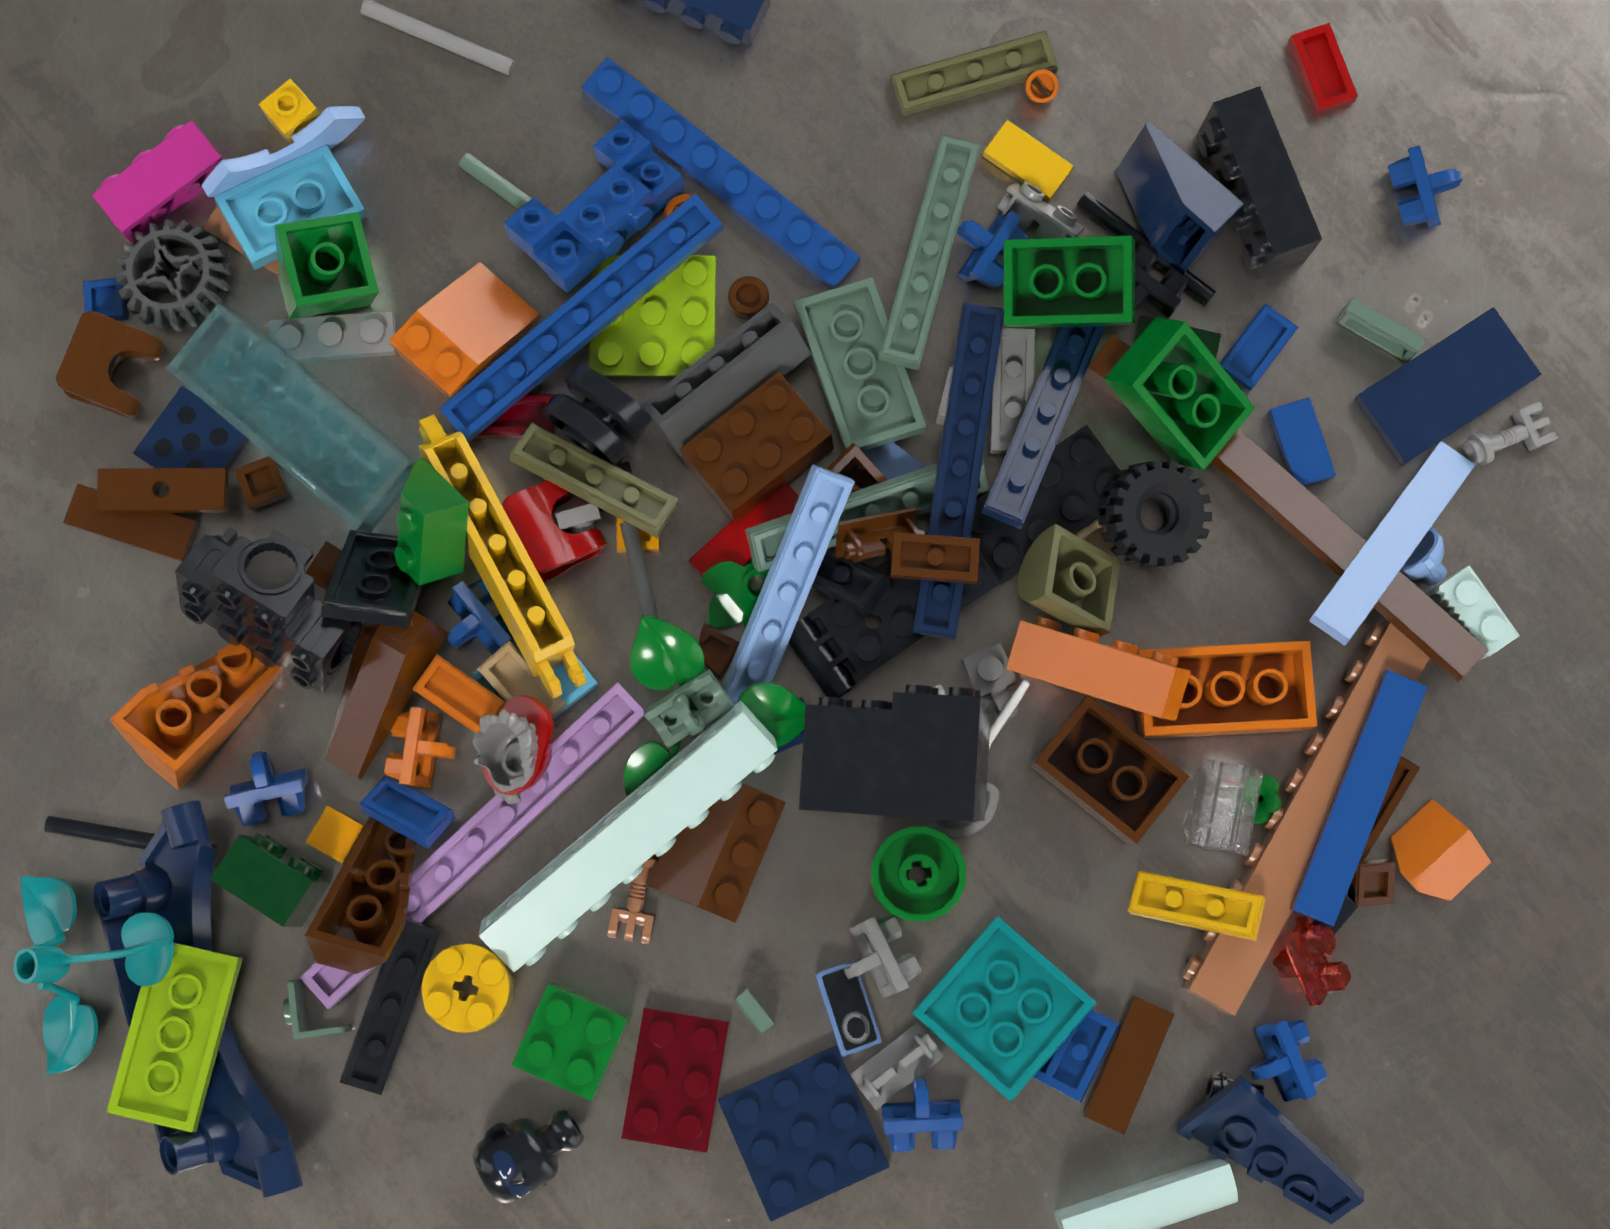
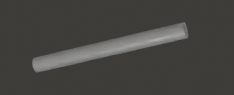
M364 0L360 10L362 15L508 76L511 75L514 69L515 60L374 1Z

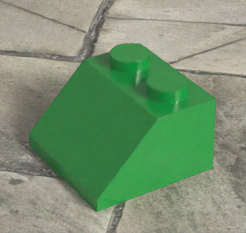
M359 212L275 225L279 281L289 319L371 306L379 290Z
M424 458L415 461L401 492L400 512L397 514V524L399 527L398 547L395 549V560L398 567L403 572H406L419 586L463 572L469 502Z

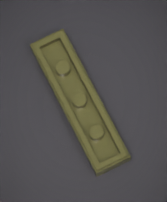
M1045 30L891 74L890 81L901 115L904 117L1023 83L1031 73L1037 70L1045 69L1053 74L1057 73L1058 65L1047 31Z
M533 422L510 453L511 462L658 538L678 507L679 499Z

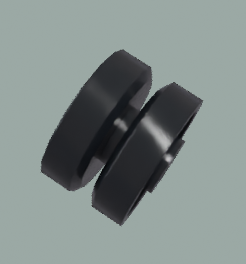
M578 364L565 380L569 392L577 400L566 394H554L542 411L577 446L618 466L629 452L625 439L618 432L628 437L639 438L652 422L651 417L633 398L606 377L586 365Z

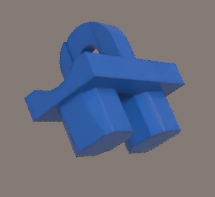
M1420 145L1409 148V157L1402 158L1388 165L1394 190L1417 183L1420 194L1397 202L1404 226L1427 222L1429 228L1441 225L1434 195L1458 187L1460 182H1462L1461 173L1456 169H1447L1428 175Z
M1010 211L1006 217L997 215L988 230L974 221H963L958 227L957 234L974 250L957 275L965 282L977 280L990 289L998 288L1004 281V266L995 257L1001 249L1004 251V240L1030 239L1017 226L1022 218L1013 211Z
M482 579L468 586L461 581L452 588L454 594L448 600V604L462 620L450 631L451 634L447 638L452 646L458 648L476 636L493 655L505 643L511 641L513 637L501 614L494 618L485 608L493 602V599Z
M263 751L255 752L252 754V759H250L253 780L231 785L230 794L224 796L227 809L235 807L242 825L249 826L266 820L267 813L264 800L277 798L282 816L288 817L303 813L306 808L304 789L309 778L306 768L274 775L267 753Z
M1283 1020L1266 1023L1254 1028L1266 1060L1250 1068L1253 1079L1256 1081L1262 1078L1266 1080L1274 1077L1284 1102L1299 1098L1305 1100L1317 1095L1315 1087L1326 1080L1328 1076L1322 1062L1317 1057L1304 1061L1301 1057L1298 1046L1310 1041V1033L1303 1020L1290 1022Z
M926 1079L913 1080L914 1102L886 1103L881 1106L884 1135L888 1134L893 1152H910L915 1149L914 1133L931 1132L932 1148L938 1150L954 1149L958 1130H963V1117L960 1111L959 1099L929 1101Z

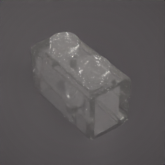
M1202 759L1201 769L1195 772L1192 781L1193 792L1196 795L1193 811H1190L1185 818L1184 830L1188 836L1186 843L1207 850L1248 856L1263 771L1244 764Z

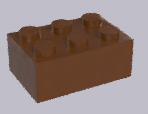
M778 372L681 447L680 451L685 464L731 520L737 523L785 484L792 482L810 468L812 464H815L833 450L834 446L832 434L781 373Z
M1089 695L1080 701L1029 765L1129 846L1136 845L1190 778L1188 774Z

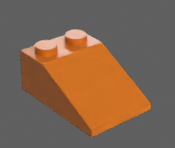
M478 262L420 307L388 341L401 358L445 397L451 399L513 347L541 318V315L487 267Z

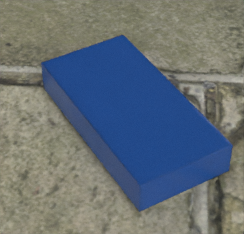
M1265 303L1222 359L1220 365L1237 386L1248 395L1299 327Z
M1310 397L1272 408L1267 412L1288 473L1304 487L1332 479L1336 476Z
M387 775L359 803L364 814L427 849L430 848L455 819L453 810L408 785L399 784V780Z

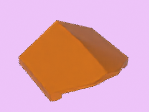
M1433 799L1428 800L1389 837L1401 875L1417 892L1446 901H1451L1491 863L1470 829Z

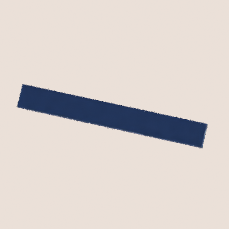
M963 302L961 307L927 535L971 538L1004 319V309L967 302ZM920 580L912 634L955 640L964 583Z

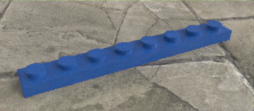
M607 57L581 86L582 92L616 120L619 122L625 121L651 142L652 148L829 289L838 288L860 262L858 254L610 58Z
M695 193L443 404L439 410L454 428L464 435L467 442H471L724 229L723 224Z

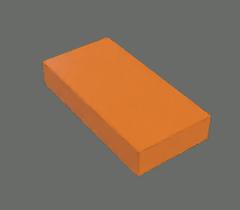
M438 654L413 687L415 692L476 734L480 731V717L484 715L499 716L506 704L500 697Z

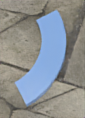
M329 106L310 124L291 136L293 141L291 145L270 154L268 149H264L250 155L221 160L201 186L207 197H214L327 144L331 150L351 134L364 121L365 116L359 106Z

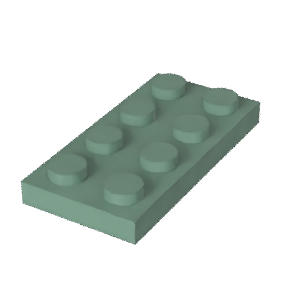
M873 277L794 301V309L808 349L811 352V357L844 451L852 443L857 445L863 452L926 432L927 426L906 368L878 360L888 325V318Z

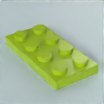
M174 943L175 948L172 962L165 977L155 985L141 986L106 1113L187 1132H196L243 958Z

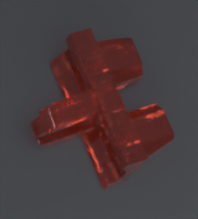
M1297 916L1294 920L1296 923L1295 928L1282 939L1285 949L1279 952L1280 954L1273 960L1272 964L1277 976L1281 978L1298 977L1310 1006L1322 1005L1328 993L1345 990L1351 980V973L1347 964L1343 961L1328 962L1326 955H1331L1336 947V938L1331 926H1313L1309 917Z

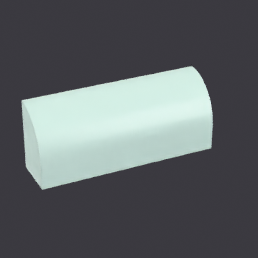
M1214 1157L1053 1211L1059 1229H1159L1238 1202V1192L1230 1164L1218 1157Z

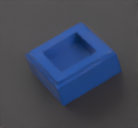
M116 278L83 281L85 313L95 311L115 320L129 319L128 301H124L118 292L124 286H121L116 281Z

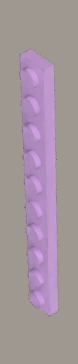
M618 682L550 744L552 758L548 769L535 786L520 793L521 803L508 804L505 799L495 795L412 873L406 918L420 923L428 920L645 717L642 707ZM315 962L299 978L327 1009H332L377 966L354 974Z

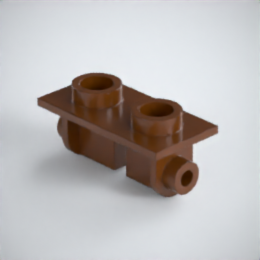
M914 507L840 521L834 556L836 558L844 557L846 560L851 559L856 563L862 559L885 555L886 548H889L891 551L892 535L894 532L925 534L922 528L917 529L915 526L918 509Z

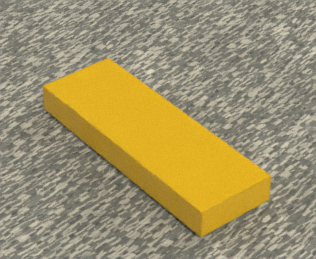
M1138 870L1128 912L1131 915L1256 941L1266 899L1262 895Z

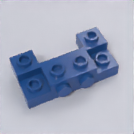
M623 120L593 145L596 160L609 170L558 215L554 214L533 197L504 222L508 238L535 260L552 281L567 293L606 258L616 255L624 242L637 231L645 229L650 224L652 218L672 198L684 190L682 174L653 152L651 142Z

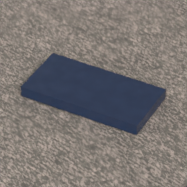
M1493 307L1364 390L1355 399L1403 466L1542 374Z

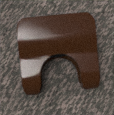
M88 311L82 314L56 375L57 384L71 399L124 418L135 419L141 404L131 394L114 386L112 378L114 369L122 360L131 357L142 358L148 361H159L165 345L151 334L98 312Z

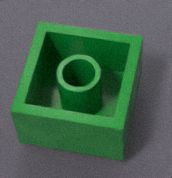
M554 982L548 983L511 1065L592 1101L597 1096L631 1017Z

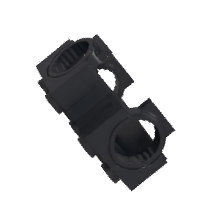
M231 527L223 536L204 534L175 570L180 608L188 619L197 624L205 622L215 628L219 636L226 642L234 646L239 644L253 651L254 656L261 663L272 668L275 665L289 673L290 678L296 684L305 689L313 687L321 693L326 691L350 659L351 650L362 628V622L321 617L322 602L315 598L314 578L305 573L306 565L314 557L313 552L275 529L268 538H262L254 542L244 536L237 537V531ZM274 550L292 558L297 568L296 575L289 584L281 588L268 590L255 586L246 577V567L253 556L265 551Z

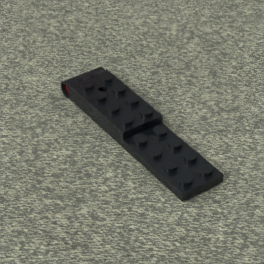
M1087 424L1055 446L1021 530L981 513L990 491L976 500L971 538L980 539L978 581L976 584L964 583L959 615L1018 575L1027 551L1046 529L1057 524L1067 531L1076 534L1098 519L1097 516L1105 515L1106 508L1098 507L1099 500L1109 496V493L1103 489L1108 482L1117 480L1114 475L1120 469ZM891 557L874 568L888 575L891 584L867 616L831 597L809 612L807 616L797 621L788 643L826 697L841 698L928 637L912 634L920 580L891 578ZM871 615L876 616L880 620V626L874 629L867 627L864 621L865 618Z

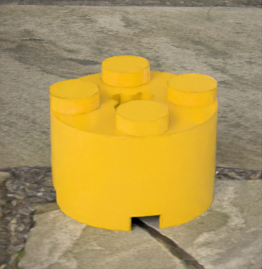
M460 944L442 950L430 962L425 971L422 981V998L425 1010L439 1025L454 1032L468 1033L487 1028L499 1021L510 1009L515 996V978L512 970L486 945ZM471 976L473 977L472 984L478 987V993L465 998V991L460 989V983L468 981Z

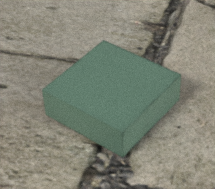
M748 988L735 998L737 1006L759 1033H763L774 1024V1020Z

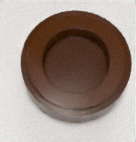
M744 276L733 282L728 292L730 309L741 319H751L769 305V291L766 284L753 276Z

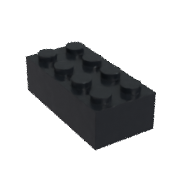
M1259 86L1213 102L1198 131L1197 143L1202 156L1205 158L1209 157L1214 169L1212 176L1244 203L1229 224L1234 232L1239 231L1244 244L1242 246V255L1246 266L1250 270L1254 269L1259 280L1304 264L1320 243L1322 237L1261 87Z

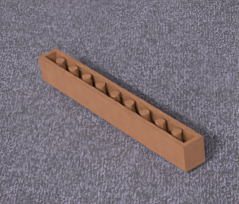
M1388 620L1383 621L1382 624L1376 622L1369 631L1364 644L1369 646L1362 660L1356 658L1347 671L1344 680L1349 682L1342 697L1337 694L1329 704L1324 715L1329 721L1323 732L1316 731L1308 742L1304 753L1309 755L1302 770L1296 768L1286 782L1284 790L1289 792L1280 809L1275 813H1270L1268 820L1264 823V827L1268 829V832L1262 843L1255 842L1247 853L1243 864L1248 866L1244 876L1241 881L1235 879L1228 888L1262 895L1266 899L1257 940L1252 941L1205 930L1202 939L1207 941L1204 949L1200 956L1194 954L1183 970L1182 977L1186 981L1182 989L1228 1015H1236L1292 912L1290 910L1383 672L1390 670L1417 682L1430 659Z

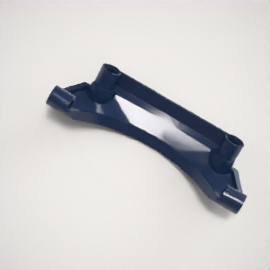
M199 800L174 805L161 811L163 822L139 857L141 870L130 875L99 881L94 885V905L100 916L108 951L125 949L121 936L124 923L133 915L145 912L159 914L170 923L174 932V943L214 951L211 930L212 881L210 880L213 875L214 851ZM126 957L111 959L126 1020L130 1028L141 986L132 982L128 977L125 969ZM227 1015L197 1131L187 1132L154 1124L162 1164L170 1175H176L218 1161L222 1174L261 1190L264 1198L303 1186L289 1130L267 1102L251 1075L238 1047Z

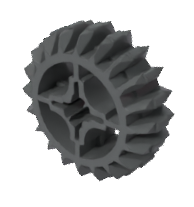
M166 219L163 229L160 230L155 223H149L150 234L144 236L141 232L135 231V238L139 242L135 246L124 244V250L129 254V257L117 259L118 266L125 270L115 275L116 281L121 286H124L118 291L119 295L124 301H129L127 309L134 315L139 314V319L146 325L154 322V325L159 330L165 331L167 326L171 324L175 331H182L184 321L186 320L192 327L198 328L197 316L202 314L205 318L212 319V313L208 309L211 304L219 307L223 306L222 299L217 295L218 292L230 291V286L226 281L222 280L231 276L230 268L223 264L228 260V256L223 249H218L220 243L214 236L207 237L208 232L202 226H196L193 229V226L188 221L182 220L178 227H176L172 220ZM189 248L200 254L192 257L188 254L177 257L172 254L170 249ZM155 259L153 267L147 271L149 265ZM170 263L179 271L175 272L178 276L174 278L177 287L168 280V278L173 279L170 276L173 272ZM200 280L196 289L193 292H191L192 286L195 284L196 281ZM155 293L159 296L170 293L176 298L177 302L158 303L150 300L148 296Z

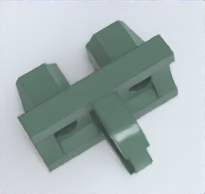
M709 669L644 709V716L655 727L663 742L669 748L688 735L695 736L705 729L706 724L734 707L732 700ZM689 699L692 700L698 709L692 714L689 710Z

